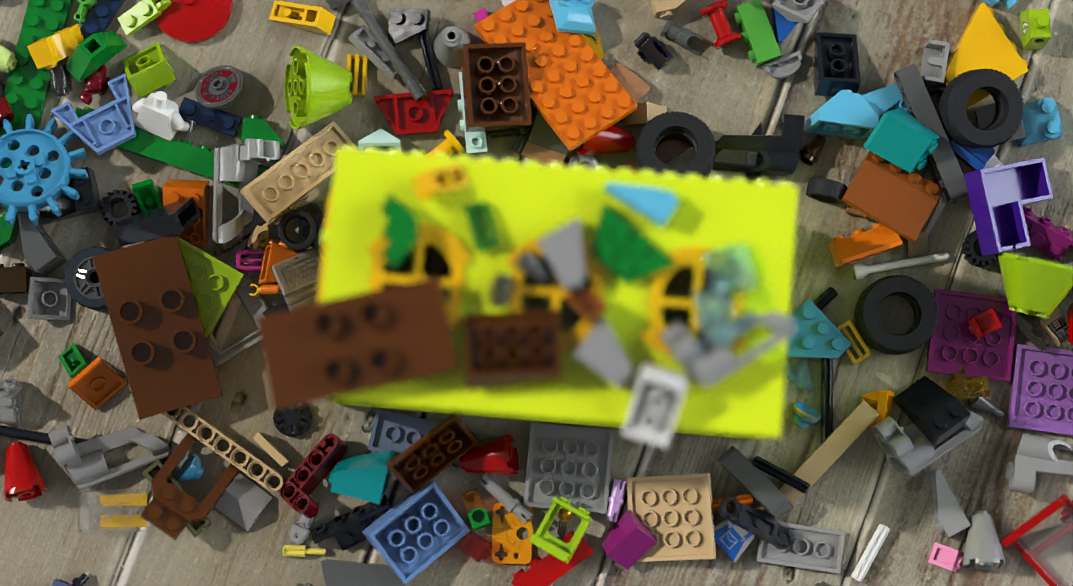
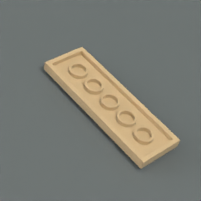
M333 121L242 188L240 193L262 218L269 223L334 174L336 148L342 149L344 145L355 146V144Z

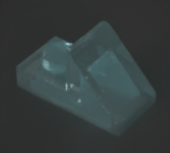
M802 359L795 372L793 371L794 367L786 363L785 379L806 391H811L813 385L806 359Z

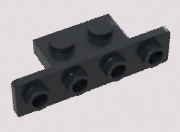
M386 494L383 495L380 504L368 502L362 506L355 507L344 515L336 516L326 524L315 527L311 531L314 544L334 535L342 551L366 540L367 538L362 531L375 522L373 516L390 508Z

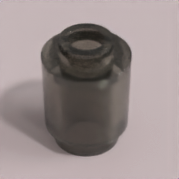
M64 64L51 68L49 72L51 91L56 93L57 96H66L73 90L71 74L65 68L67 65Z
M501 273L496 274V277L492 279L486 299L491 301L490 306L498 309L509 306L515 287V278Z

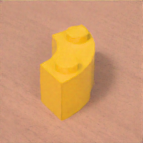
M78 24L57 31L51 36L35 41L28 45L27 48L37 69L45 67L48 70L56 67L58 61L68 56L72 57L77 46L85 39Z

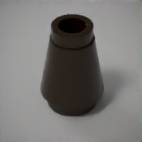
M816 134L800 150V160L810 166L817 163L826 139Z

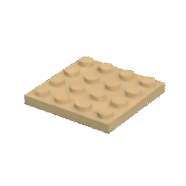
M710 473L626 478L628 510L634 513L658 541L637 562L716 558Z

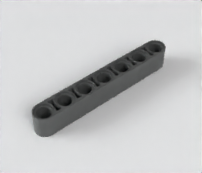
M915 64L895 71L894 78L909 114L940 136L937 141L938 147L932 154H928V158L938 182L943 188L945 198L949 203L969 196L965 177L918 68Z

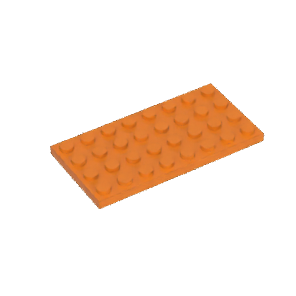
M515 0L474 24L475 31L485 44L526 42L530 101L569 151L577 148L637 110L638 105L580 33L557 31L549 0Z

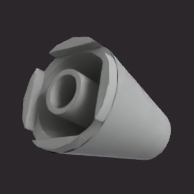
M449 26L442 30L435 38L433 45L434 54L438 61L446 67H461L460 50L463 44H474L473 39L465 30Z
M975 511V514L970 516L969 523L971 525L968 527L962 560L963 567L965 568L968 565V569L979 570L992 569V566L998 564V568L1005 567L1006 561L992 515L988 514V511Z

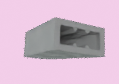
M577 217L537 240L539 248L564 291L570 289L571 292L584 286L582 282L586 279L581 223Z
M602 317L573 355L618 389L621 386L626 388L634 377L631 375L633 368L608 321Z

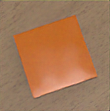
M98 356L67 385L96 411L124 387L127 382Z

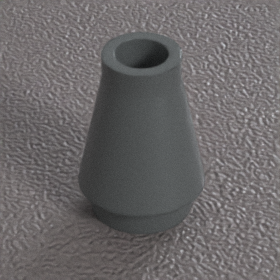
M526 249L515 262L518 270L539 280L541 283L550 274V271L546 269L533 251L530 253Z

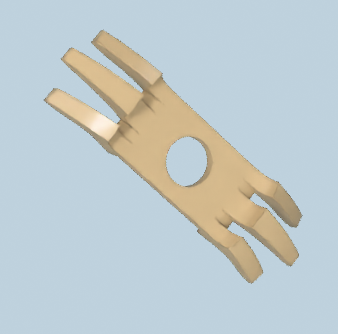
M306 194L271 222H266L262 226L257 225L249 237L247 246L250 247L253 243V249L256 251L261 240L270 237L269 233L279 225L280 219L286 213L303 208L308 203L303 200H306L309 194Z

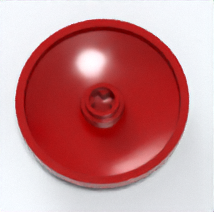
M171 0L172 4L154 20L159 28L174 40L184 43L204 42L216 36L226 26L232 13L233 0Z

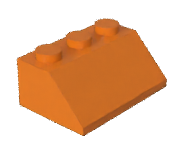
M881 223L872 225L871 230L865 231L862 228L853 231V236L845 238V235H840L832 238L833 242L829 244L835 266L838 268L896 249L903 243L896 232Z

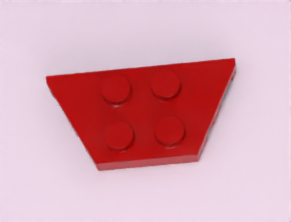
M453 89L424 91L427 96L419 102L415 101L411 93L374 96V100L396 136L438 133L452 98Z

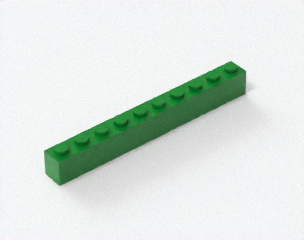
M84 106V109L77 107L75 110L78 118L94 111V109ZM135 127L136 137L115 147L214 181V153L211 152L212 148L200 145V148L192 146L193 142L182 138L180 141L173 138L169 141L144 129ZM259 164L257 177L268 170L269 167ZM224 181L223 183L239 189L238 182Z

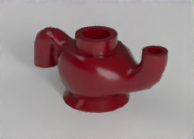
M105 64L84 79L83 83L86 85V88L80 94V100L83 103L90 105L92 94L103 96L109 88L107 82L110 81V78L106 77Z

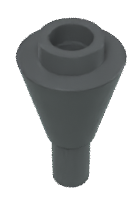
M980 389L973 390L968 395V407L991 413L999 419L1003 417L1004 412L994 406Z

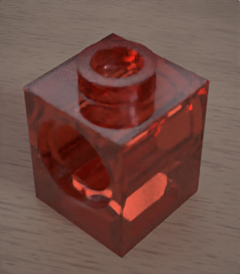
M471 530L459 546V549L479 563L481 559L486 561L492 552L489 548L492 544Z

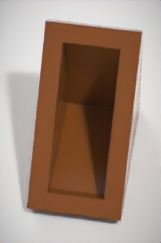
M585 285L572 292L566 298L589 326L608 310V306Z

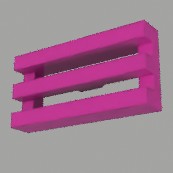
M236 250V270L261 272L262 266H240V263L262 264L263 259L240 258V255H264L265 250Z

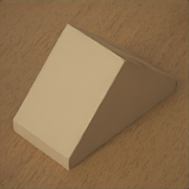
M649 102L638 103L637 110L625 117V127H645V124L652 120V118L662 113L665 114L666 107Z

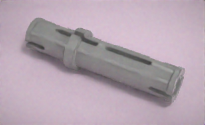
M485 474L482 477L483 480L478 482L479 485L501 502L509 513H513L525 525L530 521L529 518L534 516L533 513L520 503L521 501L518 498L515 499L488 474Z

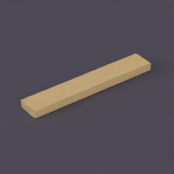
M863 399L793 475L808 482L811 487L880 414ZM785 483L779 488L792 505L804 495V493Z

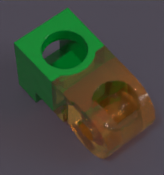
M475 488L462 493V499L473 530L476 531L492 525L478 489Z

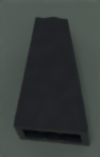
M189 197L122 219L112 229L122 247L182 233L201 216V213L194 198Z

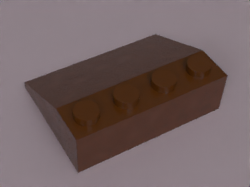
M526 42L463 44L460 54L466 132H484L532 125Z
M558 310L464 315L466 381L468 390L562 385Z
M454 412L386 464V467L411 494H414L479 442Z

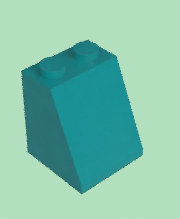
M898 108L884 113L863 147L911 173L917 170L920 171L927 163L925 159L928 154H932L938 147L937 141L940 136L903 108Z
M389 450L342 458L339 464H335L334 470L330 473L328 483L332 484L330 492L380 504L387 489L391 472L386 467V464L394 459L395 451Z

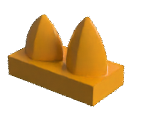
M880 389L868 392L862 396V399L871 407L876 408V411L880 414L869 425L870 428L889 415L891 417L894 398L893 391Z

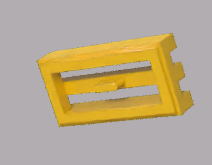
M347 54V72H351L352 60H355L353 91L349 93L352 96L366 97L368 58L365 55ZM360 60H362V88L361 92H358L359 62Z
M850 319L837 327L839 331L842 329L859 356L856 359L849 348L846 350L854 365L872 355V352ZM849 325L854 335L856 336V338L862 345L863 349L865 350L866 354H862V352L856 345L855 341L849 334L848 330L846 329V326Z

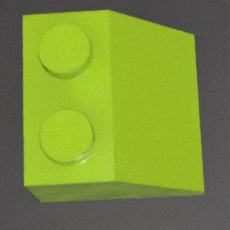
M159 42L122 60L127 78L139 98L148 96L161 87L169 86L176 80L173 69Z

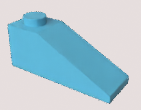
M607 182L604 186L606 193L663 228L679 202L676 199L677 196L667 189L663 191L660 188Z

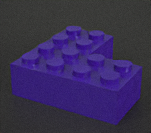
M1045 158L991 167L964 174L982 256L1030 246L1031 243L1022 205L1053 198Z

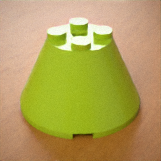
M302 46L292 47L289 56H292L291 63L286 64L284 96L286 112L291 113L292 120H289V123L293 129H302L352 104V94L349 93L350 84L352 83L351 72H347L345 68Z
M998 252L1009 310L1049 319V315L1053 313L1073 287V267L1042 259Z

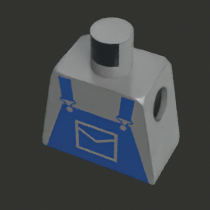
M726 519L714 525L715 543L733 562H736L755 535Z

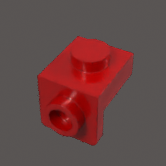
M994 307L968 320L969 331L973 336L976 335L977 339L1004 326Z

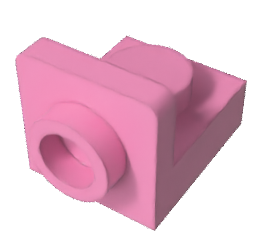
M935 542L928 562L957 572V569H960L963 565V553Z

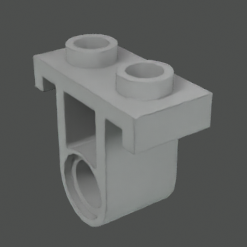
M8 378L3 379L0 383V423L18 424L21 415V391L24 390L23 381Z

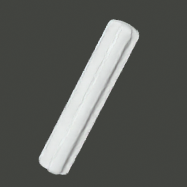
M878 525L851 575L853 579L859 582L863 581L890 531V528L886 525Z

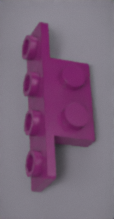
M1023 206L1025 221L1031 224L1028 229L1030 246L1059 261L1069 245L1073 246V234L1066 227H1058L1052 224V221L1047 217H1039L1033 214L1034 212L1031 209Z

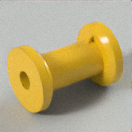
M447 129L444 132L446 139L425 156H434V153L448 154L449 158L455 152L464 154L466 151Z

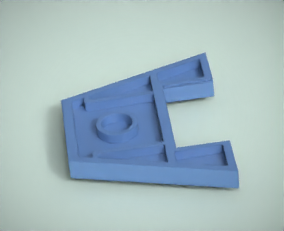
M126 73L107 82L116 100L78 118L70 102L50 110L54 116L98 155L136 137Z

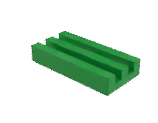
M487 201L464 207L477 253L492 247H499L500 244ZM484 207L493 238L492 242L488 240L479 208ZM472 210H475L484 240L482 245H480L471 215Z

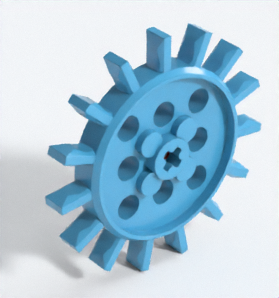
M27 114L25 129L13 131L11 123L6 118L3 119V128L7 134L0 137V181H3L0 185V206L8 209L5 216L7 225L13 226L17 212H29V218L33 226H37V210L49 206L56 216H61L60 207L55 201L62 194L75 200L79 199L78 192L68 186L70 179H88L85 169H73L71 162L87 157L85 149L81 148L67 152L65 147L77 137L70 130L61 138H56L53 135L58 127L55 118L50 119L44 131L34 129L35 121L32 114ZM14 146H20L18 149L14 151L11 150V148ZM34 151H39L35 156L30 155ZM54 156L59 157L55 161H49ZM12 163L10 167L2 168L5 164ZM51 174L49 178L42 179L43 175ZM23 186L20 191H14L16 187ZM36 192H43L42 195L34 197Z

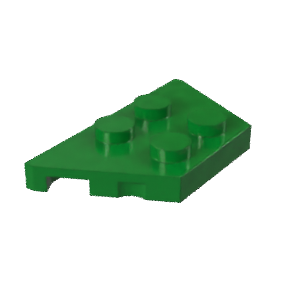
M605 204L603 206L591 254L625 284L631 283L656 271L670 267L674 263L608 205Z

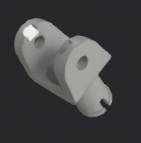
M302 515L298 522H293L289 537L294 545H300L310 535L309 527L315 517L307 518Z

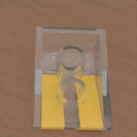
M147 489L79 490L78 533L86 535L147 531V521L140 517L147 507Z

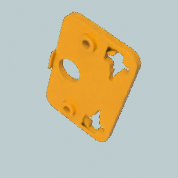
M501 502L496 503L493 506L492 525L493 562L497 564H528L532 556V544L529 542L533 534L532 518H529L530 521L525 525L517 516L508 512V514L504 515L503 522H501L500 514H496V510H499L500 506L504 505ZM524 506L531 513H533L532 507ZM521 527L529 531L528 537L524 540L519 539L516 534L517 530ZM500 544H502L504 552H507V556H504L503 560H499V557L495 556V552L499 551Z

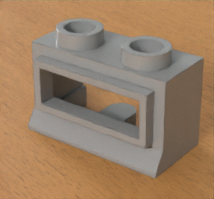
M930 39L924 45L920 75L925 86L932 87L944 83L950 48L949 42Z

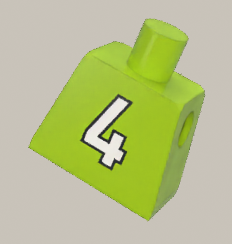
M1030 9L1020 12L1022 51L1043 50L1051 38L1050 10Z

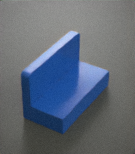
M950 141L953 151L977 170L983 169L995 153L993 148H969L956 143V141Z

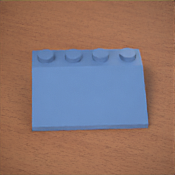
M429 481L414 494L409 493L362 531L374 549L404 584H407L470 532L467 525L434 481Z

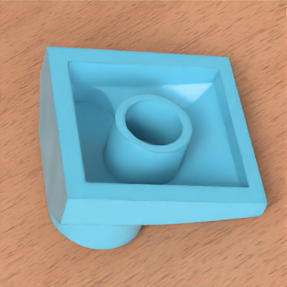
M549 0L557 31L595 35L596 29L591 9L594 5V0Z
M1043 98L1023 105L1024 115L1022 116V124L1026 138L1018 140L1019 147L1062 137V124L1057 104L1053 98Z

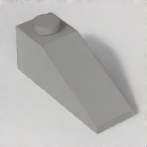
M934 469L931 471L933 514L936 521L934 526L940 535L951 537L971 524L940 470Z

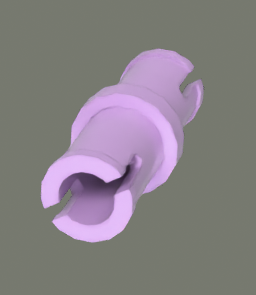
M613 479L611 494L608 497L607 514L604 520L617 523L620 507L624 503L622 498L626 481Z

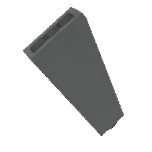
M332 559L321 561L325 586H405L388 564Z

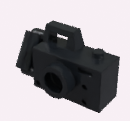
M643 32L634 41L635 46L639 49L637 52L639 57L644 62L650 61L658 71L665 67L673 58L665 45L659 42L655 36L651 37L647 32Z

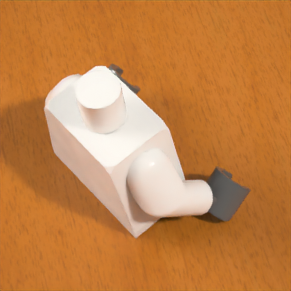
M162 91L150 93L147 98H140L132 106L134 112H139L135 126L169 141L172 140L178 131H188L193 134L196 123L192 120L185 119L183 121L178 105L168 100L167 94Z

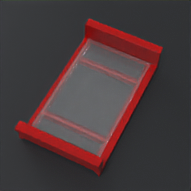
M1063 494L1000 540V543L1005 548L1012 544L1049 586H1073V503Z

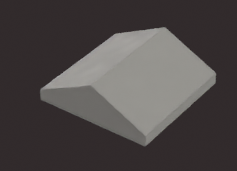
M775 0L772 3V7L789 22L808 23L826 0Z
M29 277L27 318L70 321L71 295L67 292L64 279Z
M239 473L225 489L215 508L249 531L273 497Z

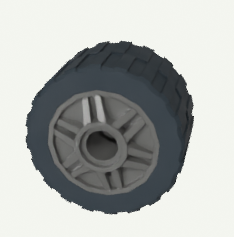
M95 246L88 249L85 248L78 254H75L73 259L69 261L64 279L66 289L71 298L78 302L79 305L100 312L108 311L100 282L98 283L99 278L93 256L111 252L112 250Z

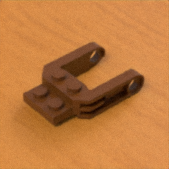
M189 433L182 439L151 481L153 499L140 516L175 541L187 524L204 521L240 470L230 463L201 504H198L194 498L172 483H168V479L185 458L191 445L197 440Z

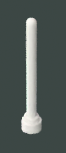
M944 252L869 266L857 263L852 264L851 271L854 280H861L871 273L949 260L950 254Z

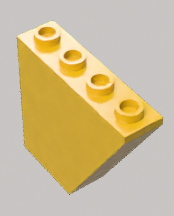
M984 2L975 9L947 63L943 83L945 87L953 78L970 70H998L1009 76L1013 81L1029 71L1025 59L1016 52L1014 42L1005 35L1003 25L996 21L993 10L990 6H986ZM984 89L975 90L967 101L966 110L991 94Z

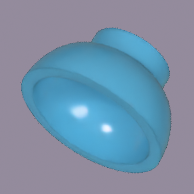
M191 454L184 461L177 473V479L181 481L193 480L196 482L202 476L205 468L201 466V460L197 454Z

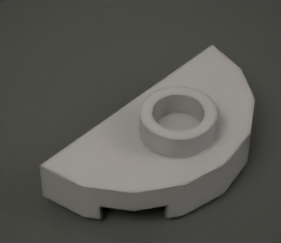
M801 50L764 64L762 68L773 78H789L797 72L801 65Z

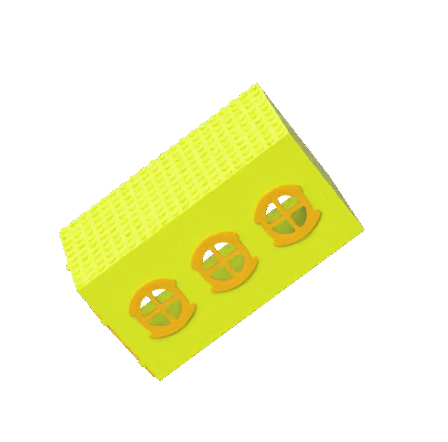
M344 145L342 149L336 148L333 185L328 198L325 228L322 229L321 243L323 248L317 303L379 290L382 288L383 283L406 284L429 279L422 275L424 247L426 244H433L446 255L453 272L450 279H442L443 287L451 290V295L446 304L460 370L325 399L323 401L338 405L443 414L455 412L457 415L624 429L644 362L687 375L684 368L677 363L660 336V333L667 329L661 316V308L663 306L683 307L691 310L690 334L694 340L698 339L700 311L703 309L727 311L730 313L729 322L748 312L759 315L767 312H780L789 316L798 187L792 186L790 182H778V185H771L767 180H756L755 183H747L746 179L743 178L723 181V177L720 176L700 179V175L687 174L686 177H677V173L672 172L654 175V171L642 170L639 174L631 173V169L619 168L618 172L608 171L609 168L601 166L591 170L585 169L586 166L572 165V168L562 167L563 164L549 163V166H543L537 161H526V164H519L514 159H503V162H495L494 158L480 157V160H471V156L457 155V158H448V154L434 153V156H425V153L420 151L402 154V151L397 149H389L387 153L379 152L378 148L366 147L365 151L356 150L355 146ZM462 164L469 182L468 186L436 198L419 201L411 179L428 169ZM607 182L660 188L663 191L667 189L677 196L676 199L679 202L663 228L606 193L604 186ZM386 195H392L418 221L419 244L416 246L414 272L411 276L385 274L383 271L386 263L384 249L388 248V239H384V225H388L387 216L383 215V202H387ZM487 201L500 246L477 253L464 207ZM605 204L608 205L674 263L670 267L656 271L631 283L625 284L591 254L603 206ZM484 207L479 208L488 240L492 242L493 238ZM472 210L471 215L480 245H482L484 240L475 210ZM578 217L581 223L585 268L592 282L591 291L608 306V310L590 326L583 319L580 324L569 331L562 332L559 330L562 385L468 390L466 381L464 315L523 312L521 297L524 294L549 296L552 299L551 310H558L559 317L560 300L567 298L572 293L571 290L564 291L555 273L552 287L526 286L522 282L525 273L518 270L515 262L526 249L530 253L533 251L538 258L543 256L544 254L539 248L537 240ZM684 266H693L695 272L692 298L677 299L664 297L662 290L669 277ZM710 267L715 269L725 279L732 296L729 303L704 301L701 298L704 268ZM602 317L608 321L633 368L631 375L634 377L626 388L621 386L618 389L573 355ZM758 325L728 344L727 347L736 359L775 333L770 328ZM787 338L711 387L702 388L689 378L672 433L750 440L780 437Z

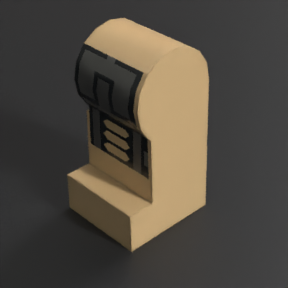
M1058 308L1049 315V319L1034 316L1057 346L1060 347L1069 341L1068 326L1060 315Z

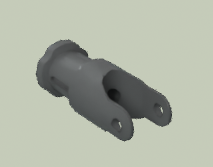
M668 19L660 34L662 37L667 36L675 41V44L697 55L702 54L689 48L687 45L688 39L695 36L708 43L702 36L685 27L680 28L672 24L670 19Z

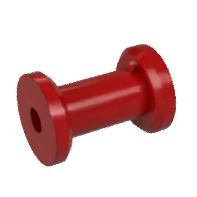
M726 0L712 3L700 11L701 16L709 17L717 36L714 44L716 50L728 47L742 39L740 33H733L724 12L728 6Z

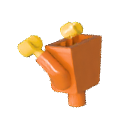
M277 238L263 239L266 241L258 246L261 249H265L259 278L261 287L256 284H250L249 287H256L257 291L254 294L249 293V295L258 297L261 293L262 295L281 293L282 291L272 266L298 255L297 250L288 248Z

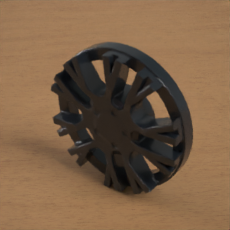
M303 404L299 411L296 410L297 406L293 409L288 407V411L275 409L273 421L277 430L289 437H297L304 434L310 428L313 419L312 411L308 404ZM306 408L309 415L302 416L301 411ZM278 411L284 413L282 418L277 417ZM306 418L309 419L308 423L302 422L301 419ZM284 419L285 422L279 425L277 421ZM299 423L305 426L302 431H299L297 428ZM285 424L289 425V429L287 432L282 430V427ZM292 426H295L294 434H292Z

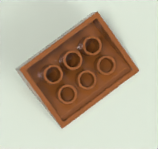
M868 151L841 200L914 243L937 204L943 188L915 171L909 173L877 154Z

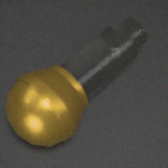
M561 509L558 512L560 520L557 530L558 539H563L565 536L567 523L572 517L571 512Z

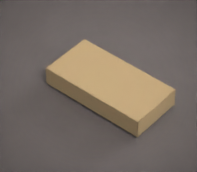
M258 432L253 437L280 466L285 467L291 462L261 432Z

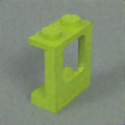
M562 496L559 499L553 497L551 507L535 535L532 534L529 542L568 564L592 522V518L588 516L590 512L579 506L576 509L570 506L572 502ZM561 509H565L581 518V523L569 543H564L548 532Z

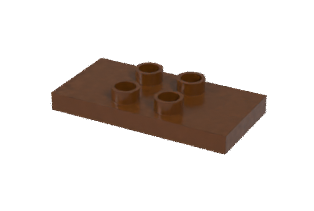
M169 235L93 256L139 419L223 396L177 235Z
M438 276L256 317L274 409H284L460 370L442 279Z

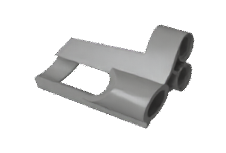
M245 139V143L214 148L212 240L217 244H224L232 240L243 230V226L253 221L254 207L240 191L257 178L258 163H277L280 161L279 141ZM224 181L238 182V215L233 220L222 224Z
M748 312L697 340L692 338L687 328L684 329L680 322L661 332L660 336L677 363L684 368L689 378L698 386L705 388L713 386L796 333V325L793 318L784 313L767 312L759 315ZM758 325L770 328L775 333L736 359L727 347L728 344Z
M969 411L971 415L967 423L963 425L965 430L943 445L935 448L913 422L904 427H899L890 415L874 425L872 430L880 447L887 454V461L899 472L912 477L983 428V418Z
M69 425L48 432L59 466H64L66 472L80 490L156 462L158 459L161 460L169 457L170 453L169 446L161 439L149 433H143L135 427L77 444ZM131 443L139 444L150 453L115 468L107 467L103 456L107 452Z
M1022 433L1015 461H1010L1006 468V480H1009V490L1025 494L1033 493L1036 472L1073 477V462L1057 459L1053 452L1054 448L1073 452V444L1057 439Z

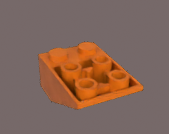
M168 179L163 185V206L193 197L201 213V216L186 230L176 235L196 247H206L210 201L209 181Z

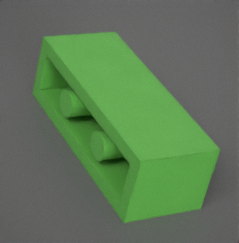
M753 0L737 6L733 16L736 24L740 25L742 29L740 34L743 43L748 45L750 62H754L755 67H759L779 59L781 52L761 0Z

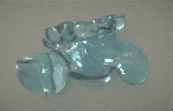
M721 277L715 280L710 285L706 295L699 289L695 290L694 295L697 308L696 322L699 331H705L706 337L712 334L713 345L716 349L720 350L729 347L735 339V329L732 324L727 323L733 311V304L726 295L730 294L735 288V282L730 277Z

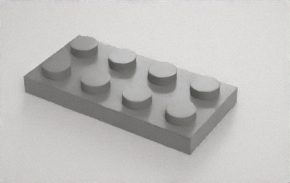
M778 522L780 525L790 529L793 535H795L793 546L786 550H781L760 538L758 540L757 562L840 574L845 531ZM781 533L779 537L780 541H782L783 544H787V537Z

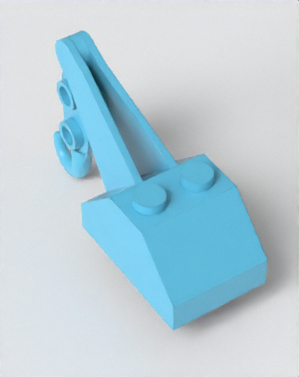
M897 84L863 95L852 93L851 90H841L805 120L804 132L863 140L872 133L879 122V116L893 106V110L903 108L907 112L908 109Z

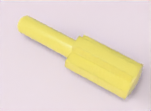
M284 544L283 557H306V554H327L326 549L306 548V545Z

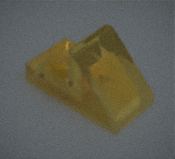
M965 367L961 368L945 382L946 391L957 399L990 396L988 376L966 378Z

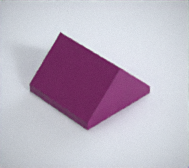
M628 510L600 538L606 555L627 570L658 542L631 510Z

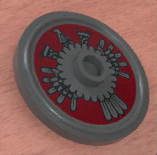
M221 65L208 70L200 77L195 86L197 101L207 109H221L229 106L239 98L244 89L243 75L237 68L229 65Z

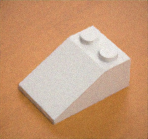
M644 362L622 435L667 448L686 391L689 376Z

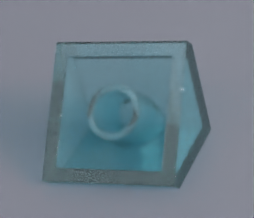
M748 243L726 245L702 253L713 299L759 288Z

